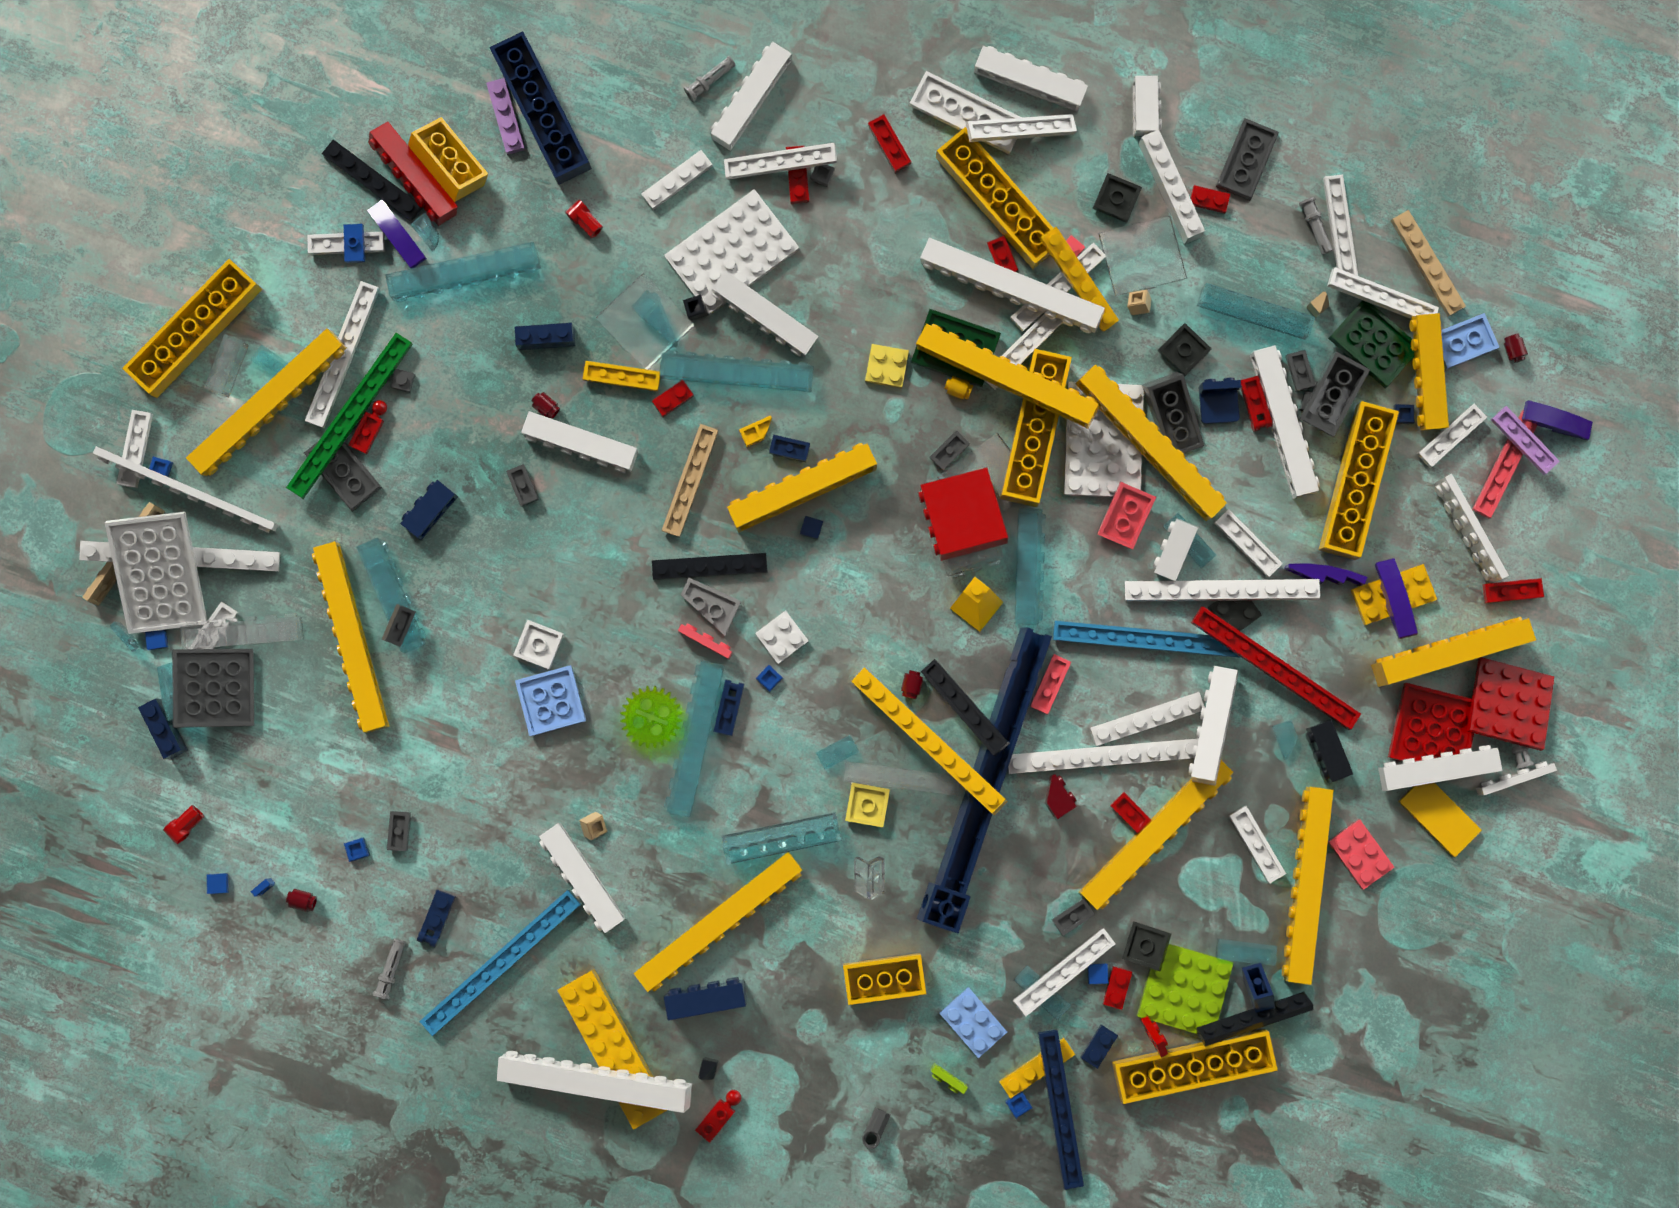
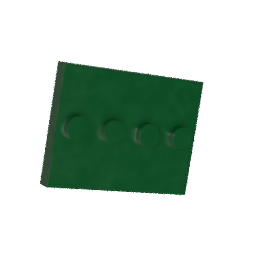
M1363 300L1328 338L1353 361L1370 369L1368 374L1384 388L1391 384L1414 357V351L1411 349L1412 338L1373 304Z
M929 309L923 326L924 329L926 323L931 326L935 324L946 333H955L963 341L970 340L974 342L976 347L980 349L987 348L991 350L993 355L1001 335L999 332L933 309ZM916 346L911 363L951 377L955 376L971 384L983 387L985 380L918 350Z

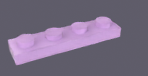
M501 78L487 82V88L506 154L509 155L525 150L505 79Z
M1507 406L1503 407L1491 419L1500 431L1543 475L1547 474L1560 462Z

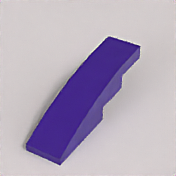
M383 200L367 210L411 270L427 259Z
M1528 400L1525 402L1522 420L1536 423L1540 427L1552 429V432L1587 441L1590 438L1592 421L1555 407Z
M1395 558L1376 562L1375 568L1381 580L1380 587L1387 602L1386 609L1398 639L1417 635L1418 631Z
M1298 563L1288 564L1284 567V570L1304 579H1319V584H1322L1324 580H1328L1337 585H1342L1346 580L1362 586L1368 578L1346 569L1328 565Z

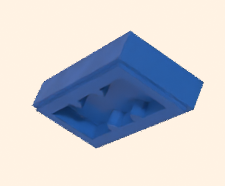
M343 224L345 263L365 262L364 225Z

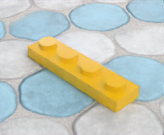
M585 361L583 381L657 392L661 377L660 371Z
M1064 1037L1060 1039L1064 1063L1073 1057L1075 1053ZM1041 1053L999 1081L1010 1099L1045 1076Z

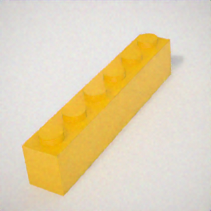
M1440 313L1416 315L1411 317L1412 320H1410L1409 327L1410 331L1413 332L1411 349L1414 351L1415 357L1412 364L1413 369L1416 370L1414 386L1418 394L1415 400L1416 407L1419 408L1417 424L1420 427V431L1449 428Z

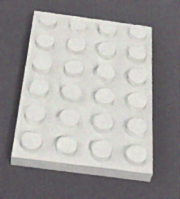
M753 189L667 252L664 257L694 296L701 294L707 313L710 316L727 303L724 300L722 302L717 300L712 292V287L724 270L749 287L800 249L756 190Z
M1076 382L1067 383L1068 390L1073 388L1080 393L1079 395L1087 397L1075 384ZM1118 384L1119 390L1123 394H1127L1137 408L1143 410L1144 390L1142 385ZM1100 410L1097 411L1089 429L1066 419L1064 495L1114 497L1120 481L1141 490L1142 454Z
M186 512L106 521L105 528L128 634L205 625L207 623V616Z

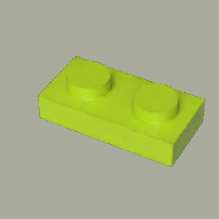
M936 1063L932 1065L930 1070L933 1073L932 1077L939 1082L944 1080L950 1084L948 1088L956 1094L959 1091L963 1094L966 1092L968 1086Z

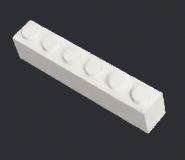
M773 41L770 46L764 48L762 58L759 62L756 61L754 63L750 76H746L743 79L741 89L733 94L732 102L729 107L726 106L723 109L719 122H715L710 130L712 140L728 150H732L792 61L789 51Z
M991 46L982 47L974 68V73L1076 112L1079 111L1088 87L1081 80L1067 78L1063 73L1051 72L1044 66H1035L1028 60L1017 59L1010 53L998 52L996 48Z
M1156 130L1142 136L1139 141V147L1183 243L1186 244L1201 238L1205 229L1160 131Z
M724 270L712 287L713 296L721 302L724 300L729 303L728 307L736 313L738 311L745 315L744 318L752 324L755 322L760 325L759 329L767 335L770 333L776 337L775 340L783 346L786 344L791 347L790 351L798 357L801 355L805 357L818 339L815 333L726 270Z
M530 411L521 431L526 436L525 440L536 443L537 440L543 442L545 447L554 449V446L561 448V452L572 455V453L579 455L580 459L590 461V459L596 460L598 465L603 467L613 466L615 467L614 470L624 474L626 471H632L639 452L636 447Z
M1214 666L1213 672L1210 671L1208 683H1211L1210 689L1205 691L1204 701H1207L1206 708L1201 710L1200 719L1203 720L1202 727L1198 726L1196 737L1199 738L1198 745H1194L1192 756H1195L1194 764L1190 763L1189 775H1191L1194 782L1216 786L1238 679V670Z
M1491 745L1479 746L1478 751H1472L1471 748L1460 750V754L1455 755L1451 751L1440 753L1441 757L1434 758V755L1422 756L1420 761L1410 758L1404 759L1403 764L1396 765L1395 761L1383 763L1384 767L1378 768L1382 791L1503 771L1498 748H1491Z
M557 823L539 836L541 839L540 845L545 851L548 850L550 852L552 863L556 867L559 866L561 868L563 879L566 883L570 882L574 887L572 892L578 900L582 899L585 904L583 906L584 910L589 916L593 915L596 920L594 924L600 932L603 930L606 933L626 919L561 823Z

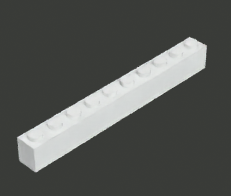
M932 238L928 239L920 257L923 266L929 270L934 268L939 270L944 276L950 277L952 275L957 277V280L964 284L972 283L979 290H989L996 297L1003 298L1004 296L1009 298L1010 302L1016 305L1024 304L1031 311L1038 312L1039 310L1044 312L1048 318L1061 319L1064 324L1068 326L1076 325L1086 333L1096 332L1104 314L1105 308Z
M507 1051L498 1058L497 1081L681 1113L690 1108L692 1084L686 1083L683 1079H675L673 1081L667 1080L664 1076L649 1077L646 1073L631 1074L628 1070L613 1071L605 1066L596 1068L587 1063L573 1064L570 1060L560 1062L554 1061L555 1059L552 1057H544L542 1059L536 1058L534 1054L518 1055L516 1051Z

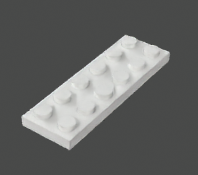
M928 71L925 72L909 103V106L960 131L966 127L968 121L1022 118ZM1017 139L982 142L1010 155Z
M1450 474L1435 482L1434 489L1436 494L1443 499L1445 510L1452 515L1454 526L1457 530L1461 531L1463 542L1467 547H1470L1473 553L1472 558L1480 565L1484 579L1492 583L1509 576L1453 475Z

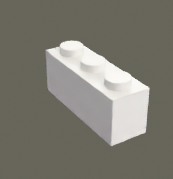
M1135 76L1133 80V136H1144L1162 128V119L1159 118L1161 100H1158V94L1161 93V82H1158V76Z
M1178 518L1175 522L1171 521L1167 531L1170 532L1168 540H1163L1160 547L1163 550L1161 557H1156L1152 566L1156 568L1154 573L1174 581L1177 580L1199 527Z

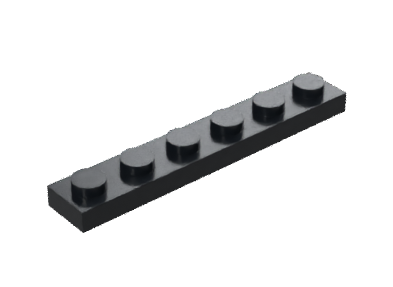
M334 139L321 153L325 158L411 222L423 208L419 207L412 197Z
M766 553L652 560L653 580L768 573Z
M936 659L931 661L921 671L925 678L995 757L1010 744Z
M1301 992L1274 1001L1275 1008L1257 1013L1253 1008L1197 1027L1196 1030L1203 1044L1208 1046L1312 1011L1313 1003L1305 992Z

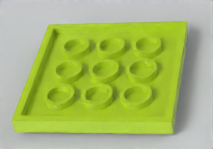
M1169 944L1161 971L1149 969L1137 1016L1141 1018L1148 1016L1151 1021L1197 1034V1027L1218 1021L1233 962Z

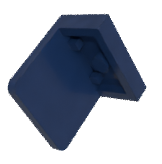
M1233 377L1224 378L1223 381L1206 379L1200 384L1198 389L1201 422L1203 424L1228 423L1239 420L1237 391L1241 388V380H1235Z

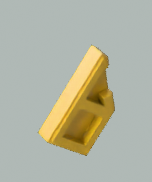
M771 415L739 429L747 448L765 439L772 421Z

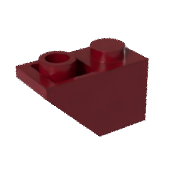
M1053 774L1049 779L1045 804L1053 817L1059 819L1077 807L1075 805L1077 800L1071 792L1068 793L1064 788L1066 783L1060 775L1057 777L1056 774Z

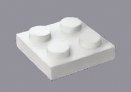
M786 610L755 633L778 664L809 642Z
M527 620L513 656L550 670L564 634Z

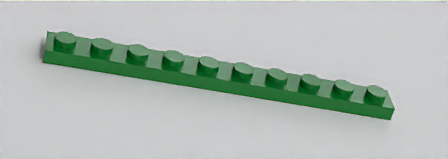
M398 333L394 334L286 486L288 490L302 499L305 498L412 347V342Z

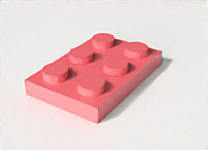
M1120 481L1097 534L1133 549L1156 496Z
M1360 819L1328 841L1331 848L1362 890L1395 868Z

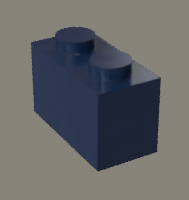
M1258 963L1243 967V981L1255 1012L1275 1008L1274 995L1262 964Z

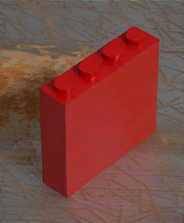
M987 467L920 485L921 491L918 492L920 503L924 502L926 508L923 509L925 520H929L931 525L928 527L930 538L934 537L936 544H933L936 556L939 555L941 561L1008 544V535Z

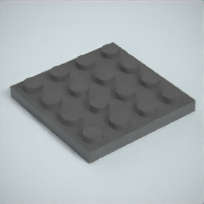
M173 649V728L254 726L253 649Z

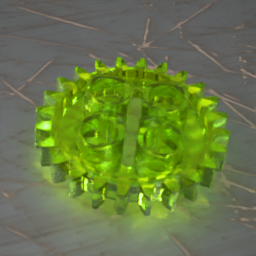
M646 686V692L639 688V694L637 695L632 692L634 698H626L629 704L622 705L626 709V712H620L621 715L625 716V719L620 720V722L626 723L622 730H629L626 736L630 737L633 735L632 742L634 743L639 740L638 746L640 747L644 742L646 743V748H649L651 743H653L654 748H657L659 742L662 746H665L664 740L672 742L670 736L677 737L674 730H681L677 726V723L683 722V720L678 718L683 712L677 711L681 704L675 705L674 703L677 698L670 699L671 692L665 695L664 688L660 692H658L657 686H654L653 691L650 690L649 686ZM646 699L651 701V707L648 710H644L641 706L642 702ZM662 707H668V716L661 717L659 710ZM636 710L648 714L655 712V717L667 721L668 724L665 725L655 720H652L650 723L649 718L637 714ZM638 717H642L644 720V725L641 728H636L634 725V721ZM656 724L662 727V732L659 735L652 733V727Z

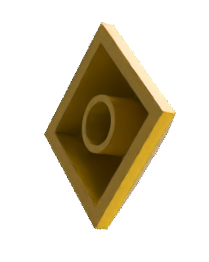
M974 577L950 609L977 631L981 632L1003 604V601L988 586Z

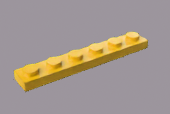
M1057 226L1041 236L1040 240L1079 298L1105 308L1099 323L1101 331H1106L1118 322L1119 319Z

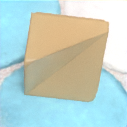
M1148 290L1130 292L1127 307L1131 315L1150 313L1151 297Z
M1323 291L1307 305V309L1315 318L1329 307L1327 293Z
M593 812L579 820L583 834L589 840H593L607 832L603 815L597 812Z

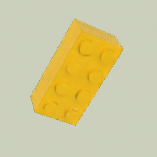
M442 117L411 132L408 146L454 202L485 185L488 177L487 171Z
M920 953L843 964L848 1005L926 994Z

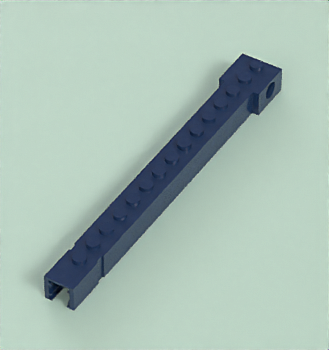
M1029 627L1020 628L1010 658V665L1006 669L990 717L992 724L1010 744L995 757L982 743L973 767L999 793L1039 677L1037 676L1039 669L1042 668L1052 636L1047 634L1040 635L1034 633V629ZM967 790L965 791L935 883H928L917 919L957 934L961 928L971 896L966 895L992 817V813Z

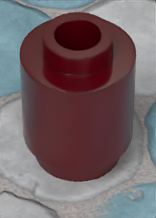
M1518 333L1504 338V347L1509 361L1513 360L1514 363L1525 360L1528 352L1523 337H1520Z
M545 392L537 393L531 400L533 402L532 407L542 416L553 419L560 411L558 403Z
M909 670V674H904L901 691H903L902 696L917 699L923 682V677L920 676L921 672Z
M295 888L292 892L289 891L286 897V903H288L289 908L304 912H312L317 902V896H313V893Z

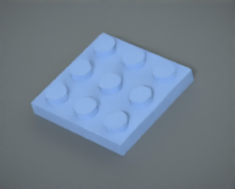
M572 665L515 680L530 737L586 721Z

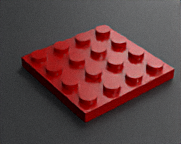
M1480 657L1477 663L1467 731L1539 751L1544 750L1555 677Z
M1407 682L1404 683L1388 758L1400 761L1414 758L1415 761H1420L1422 756L1434 755V758L1441 757L1440 753L1452 751L1453 755L1460 754L1462 749L1471 748L1474 733L1468 732L1467 728L1472 699Z

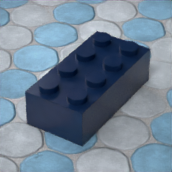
M739 977L728 978L726 983H720L719 980L711 981L704 987H701L700 984L690 985L687 990L682 991L681 987L669 989L668 993L664 996L668 1021L746 1007L748 1003L744 979L739 980Z

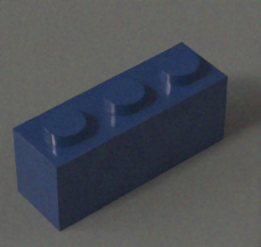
M572 322L515 326V344L519 350L576 346L575 329Z
M439 480L429 484L423 497L420 496L415 501L414 508L403 515V521L400 523L420 540L427 535L458 498L455 493Z
M155 698L138 707L163 759L171 760L188 751L178 729L173 728V719L163 699Z

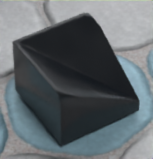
M701 294L683 300L689 320L692 321L708 315Z
M704 1057L698 1078L701 1080L714 1079L718 1060Z

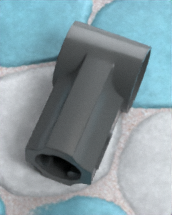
M875 1107L869 1123L862 1134V1141L865 1147L874 1149L879 1145L891 1114ZM868 1134L876 1135L877 1138L873 1144L866 1142L865 1139Z

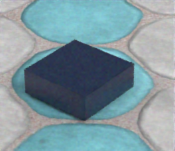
M1394 405V410L1399 411L1396 424L1415 423L1414 405Z
M805 516L800 535L818 540L824 521Z

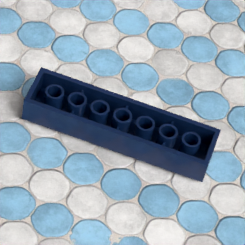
M522 31L489 47L557 184L560 185L591 170L590 163L524 32Z

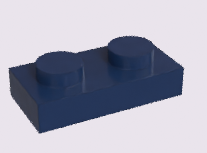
M773 434L769 454L806 462L810 443Z
M1100 1024L1080 1058L1098 1069L1118 1035Z

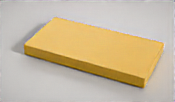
M1436 783L1413 786L1398 801L1452 857H1456L1482 831Z

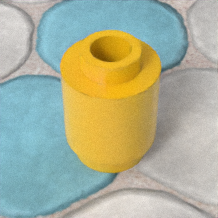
M952 376V379H947L944 389L947 390L946 394L963 400L964 398L969 399L973 385L969 384L970 382Z

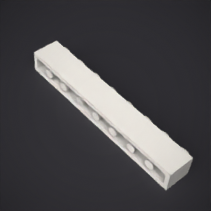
M1276 345L1253 351L1250 354L1255 375L1259 376L1273 423V427H1271L1292 499L1314 494L1319 491L1320 483L1318 477L1313 472L1314 462L1312 458H1309L1307 452L1309 451L1308 443L1303 439V426L1297 419L1298 409L1291 399L1293 396L1292 389L1286 382L1287 373L1285 368H1282L1280 362L1282 360L1281 353L1276 349Z

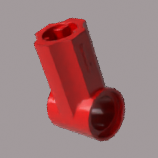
M578 200L565 212L591 239L596 237L603 229V226L593 217L590 210L581 200Z
M191 805L180 817L168 823L163 831L177 845L189 836V831L204 818L203 813L194 805Z

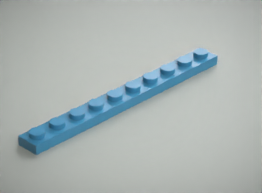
M1054 621L1053 640L1242 658L1209 635Z
M567 890L419 1022L431 1036L435 1035L577 909L581 903L570 890Z

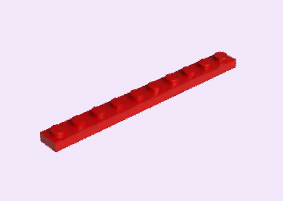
M1204 606L1200 607L1191 622L1193 625L1346 729L1352 730L1361 713Z

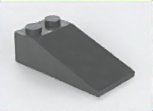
M1337 351L1333 353L1316 383L1300 420L1334 437L1370 369Z
M1175 372L1142 384L1153 420L1159 428L1158 431L1172 441L1175 449L1182 451L1184 454L1203 447L1204 442L1184 375Z

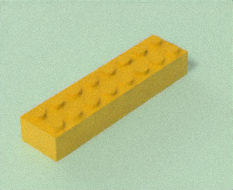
M966 127L936 151L935 158L1032 269L1036 268L1050 256L1040 237L1053 227L979 142L969 141Z
M228 259L122 369L145 391L158 398L263 289L233 261Z
M1034 349L1029 371L1041 373L1049 381L1056 380L1065 388L1072 357ZM1023 398L1000 499L1038 507L1059 415Z
M1364 401L1356 405L1318 550L1352 560L1361 558L1399 411Z
M863 443L856 444L852 447L853 450L847 453L841 451L835 454V458L829 461L828 459L821 460L817 463L818 466L814 468L806 467L800 470V474L794 477L792 474L782 479L783 482L775 484L774 482L764 487L765 490L759 493L756 490L747 494L748 498L743 500L738 498L731 501L727 509L738 533L876 471L877 462L868 443L864 445Z
M1520 616L1467 632V634L1463 633L1449 637V641L1447 638L1430 643L1431 647L1427 644L1413 648V653L1410 649L1394 654L1395 658H1393V655L1376 659L1377 663L1372 664L1371 667L1377 685L1380 687L1536 641L1529 618L1522 620Z
M595 969L557 990L599 1067H609L613 1071L628 1070L631 1074L646 1073L649 1077H653ZM618 1102L633 1130L667 1111Z
M1265 1029L1246 1032L1208 1046L1200 1042L1168 1049V1055L1162 1058L1158 1052L1112 1061L1120 1101L1123 1104L1278 1071L1270 1034Z

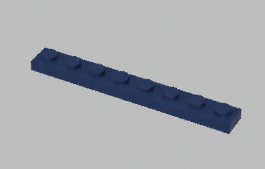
M1058 1030L1038 1032L1063 1188L1067 1190L1083 1187L1084 1183Z

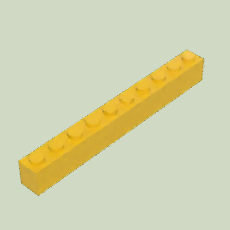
M926 323L916 342L918 350L1089 429L1099 410V404L1096 399L1090 396L1083 397L1079 395L1080 393L1073 388L1068 390L1062 387L1060 382L1056 380L1049 381L1041 373H1032L1021 364H1012L1008 358L1004 356L997 357L993 355L991 350L987 348L980 349L976 347L974 342L970 340L963 341L955 333H946L935 324L931 326Z
M326 328L193 450L186 459L201 475H213L222 462H227L236 449L239 450L244 447L249 437L257 435L260 432V427L270 423L274 419L273 415L278 411L284 410L292 398L298 397L306 385H311L317 379L316 376L320 372L323 373L328 370L333 360L341 358L347 347L331 330Z
M1095 364L1075 383L1086 396L1097 400L1099 410L1205 521L1212 519L1227 504L1224 496L1219 491H1215L1211 486V482L1198 473L1197 467L1185 459L1183 452L1178 449L1176 450L1172 445V441L1158 431V426L1145 417L1144 411L1137 408L1132 403V399L1119 390V385L1106 376V372L1102 367Z
M334 541L313 547L314 553L312 558L315 565H318L317 577L324 587L322 595L324 600L328 602L327 614L333 620L332 632L339 642L337 650L339 655L343 657L342 669L344 674L348 675L349 682H347L349 692L353 694V709L355 712H358V727L364 733L390 727L341 546L338 542Z
M865 667L851 681L994 816L1008 802Z
M1221 760L1216 786L1194 782L1191 778L1153 816L1151 821L1078 893L1094 909L1098 910L1100 908L1102 910L1110 902L1108 899L1113 894L1116 896L1123 889L1122 885L1126 881L1130 882L1137 875L1135 871L1140 866L1144 868L1151 861L1149 857L1153 853L1158 854L1164 848L1163 843L1167 839L1169 841L1178 834L1176 830L1181 825L1183 827L1191 821L1190 816L1194 812H1200L1205 806L1203 803L1208 798L1211 800L1218 793L1217 789L1221 785L1225 786L1232 779L1231 774L1233 771Z
M1306 787V790H1303L1302 802H1304V808L1300 811L1302 825L1297 834V839L1300 840L1299 848L1295 852L1297 867L1293 870L1295 886L1291 889L1293 903L1289 907L1288 912L1291 921L1290 926H1287L1286 937H1288V945H1285L1284 948L1286 964L1282 966V976L1288 982L1312 984L1334 791L1331 789Z
M788 851L633 974L647 992L651 989L655 992L663 985L661 981L666 977L670 980L679 973L676 969L682 965L687 967L694 961L692 958L697 953L702 955L709 949V943L713 940L717 943L725 937L723 932L727 929L734 930L740 925L739 920L745 916L747 919L756 912L754 910L756 906L760 904L763 907L771 900L770 895L774 892L778 895L787 888L784 884L790 880L794 882L802 876L800 872L803 869Z

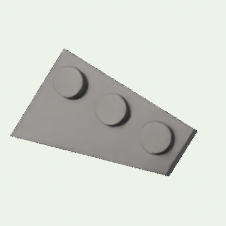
M688 578L681 593V596L726 636L741 604L740 600L691 578Z

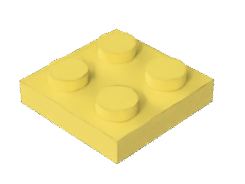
M872 344L865 382L902 388L909 350Z
M852 783L845 821L883 827L890 789Z

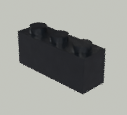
M1332 720L1306 728V739L1314 748L1313 756L1316 762L1320 763L1322 768L1320 769V774L1323 780H1326L1327 783H1332L1353 775Z

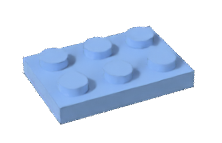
M1485 313L1441 330L1445 370L1500 348Z
M969 987L939 1012L978 1058L1007 1033L1005 1028Z

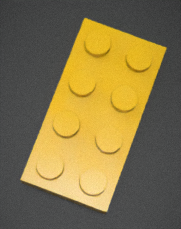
M1424 564L1400 572L1411 608L1437 600ZM1380 579L1351 589L1364 625L1390 617L1386 609L1387 602L1380 587Z

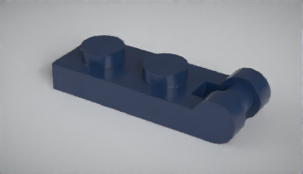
M726 679L713 732L733 736L745 684L740 682L739 684L731 683V680ZM729 690L736 691V696H729Z
M436 890L422 929L417 937L418 942L429 943V946L436 948L456 896ZM429 929L435 931L433 937L427 935Z

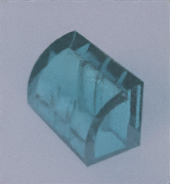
M423 213L410 225L433 252L439 242V233L426 213Z

